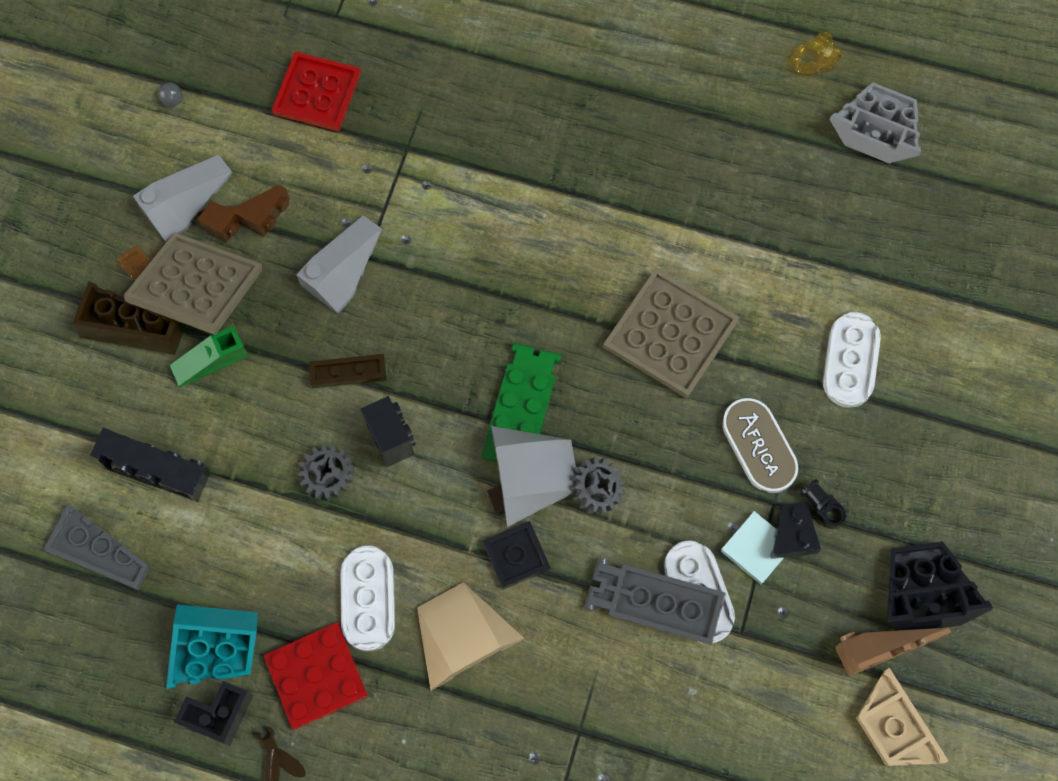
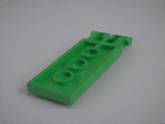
M513 343L512 352L516 353L513 365L507 364L481 459L497 463L491 426L541 434L556 380V375H552L555 363L560 364L562 354L541 349L538 357L534 356L535 347Z

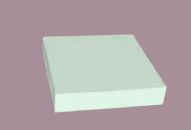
M755 511L721 549L725 556L760 585L783 560V558L771 559L770 553L774 546L776 528Z

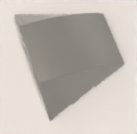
M872 83L860 92L850 104H845L840 112L834 113L830 117V121L843 144L887 163L917 157L921 154V147L918 145L920 133L917 131L918 108L917 100Z
M491 426L507 527L576 492L570 491V488L575 486V482L571 481L570 478L577 475L574 471L576 465L571 439Z

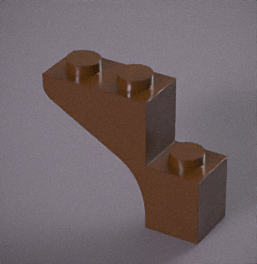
M278 185L238 206H223L210 201L199 216L198 221L204 231L226 243L230 237L236 235L240 224L264 237L268 230L271 231L274 228L280 213L288 208L290 198L286 188Z

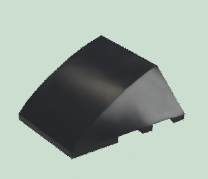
M943 541L891 549L888 625L901 630L961 626L991 611L993 606L989 601L984 600L977 590L978 586L974 581L971 582L961 570V564Z

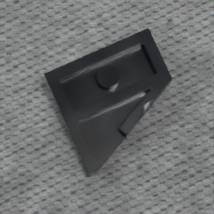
M807 502L782 505L777 519L778 526L774 534V546L770 553L771 559L818 554L821 547Z

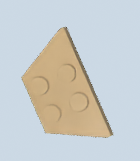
M888 668L883 671L856 719L886 766L943 764L948 762L949 760L891 669Z

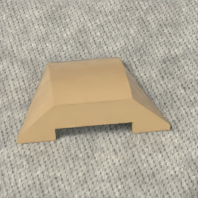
M464 582L417 607L431 691L452 680L457 674L524 639Z

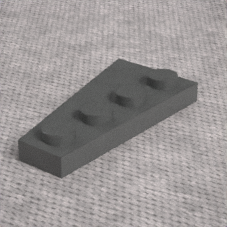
M69 503L43 549L47 553L138 591L151 568Z

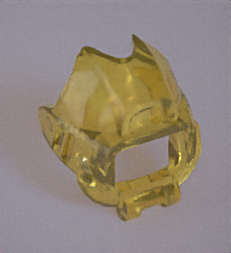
M823 31L812 41L806 42L802 46L797 44L794 49L795 52L791 55L789 61L793 63L794 69L799 73L808 75L825 73L834 70L835 64L840 59L842 53L832 41V34L828 31ZM806 50L818 54L816 62L808 60L805 63H801L800 61Z

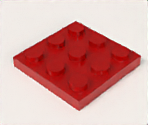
M295 51L273 105V115L340 132L362 73L361 68Z
M338 622L263 655L291 728L294 731L369 697Z

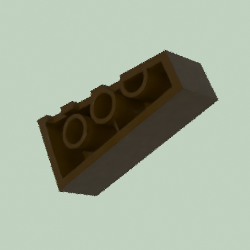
M88 281L72 323L80 338L176 355L183 334L178 321L125 302V298L116 295L111 290L99 288L90 281Z

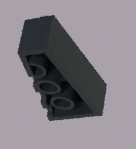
M104 427L90 454L107 471L196 502L199 501L210 476L204 467L205 464L194 459L187 461L174 452H164L151 444L139 442Z

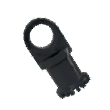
M817 479L811 481L808 484L809 487L806 486L799 494L802 497L805 496L816 507L815 511L821 516L822 522L826 527L830 529L840 528L847 517L845 508L832 494L828 495L821 488ZM828 511H838L841 515V520L838 523L829 521L827 518Z

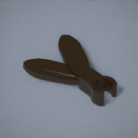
M271 727L267 728L271 734L267 740L262 738V733L257 732L258 740L263 743L266 752H268L264 781H279L280 766L294 777H305L306 771L303 765L293 756L278 748L274 738L275 732Z

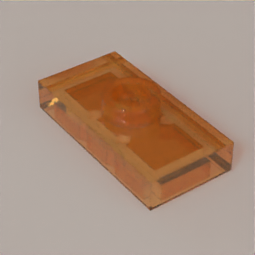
M138 245L118 258V261L134 282L150 263V260Z

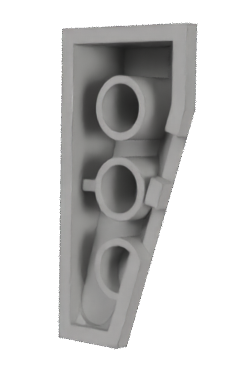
M216 155L150 184L133 197L164 241L167 242L174 232L181 234L188 229L195 215L198 212L201 213L205 208L204 204L212 195L219 191L233 173L223 159Z
M363 215L314 255L299 271L297 277L301 287L339 314L354 297L358 282L365 272V266L374 251L382 228Z

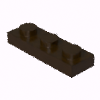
M384 354L309 362L312 388L387 380Z

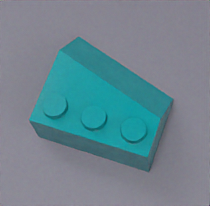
M177 605L166 689L175 688L176 684L190 682V685L201 683L202 679L215 677L221 680L250 675L257 632L258 612Z

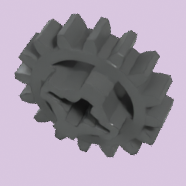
M325 444L322 445V451H318L315 447L312 448L314 454L310 456L305 453L304 456L307 462L299 463L300 468L304 470L298 472L299 478L304 479L300 482L301 486L307 488L306 492L309 496L315 492L317 500H320L322 495H325L327 501H330L332 494L340 498L339 491L342 489L348 492L349 489L346 483H353L354 481L349 475L355 473L354 467L349 466L353 463L351 458H345L346 452L344 450L337 453L335 445L330 450L327 449ZM337 460L342 464L343 471L336 468ZM330 469L331 473H326L324 477L322 472H327ZM310 474L317 477L316 485L311 482Z
M597 457L581 462V466L574 469L577 475L570 478L571 481L575 482V486L571 487L570 491H576L577 495L573 499L574 501L579 499L582 501L580 504L581 509L588 507V513L597 511L598 514H602L615 509L614 505L621 503L618 496L625 494V491L620 489V485L625 484V481L619 480L618 477L622 472L614 471L615 463L607 465L606 458L598 460Z

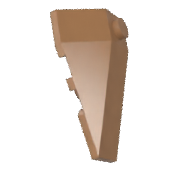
M949 628L868 632L856 636L855 632L840 637L841 643L836 645L835 649L848 676H852L945 637L951 631Z

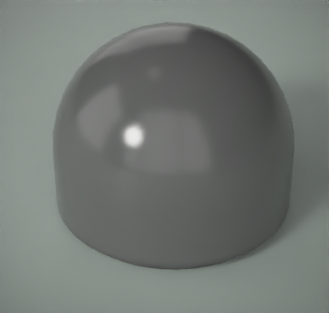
M164 83L158 90L160 102L166 107H175L183 99L182 91L175 83Z

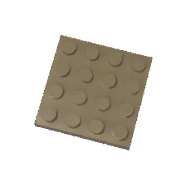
M174 232L124 294L125 302L216 335L262 272V264Z
M655 268L604 342L603 348L688 399L739 322L740 317Z

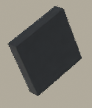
M530 521L482 541L502 590L551 570Z

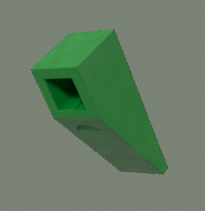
M233 325L218 332L216 335L209 336L170 364L178 386L183 387L246 359L249 355Z

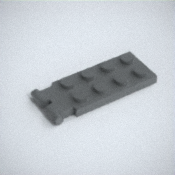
M598 557L592 580L600 582L601 585L600 588L590 586L584 605L585 609L594 611L596 606L609 610V616L712 645L726 595L725 592L625 564L622 565L621 569L607 565V559Z

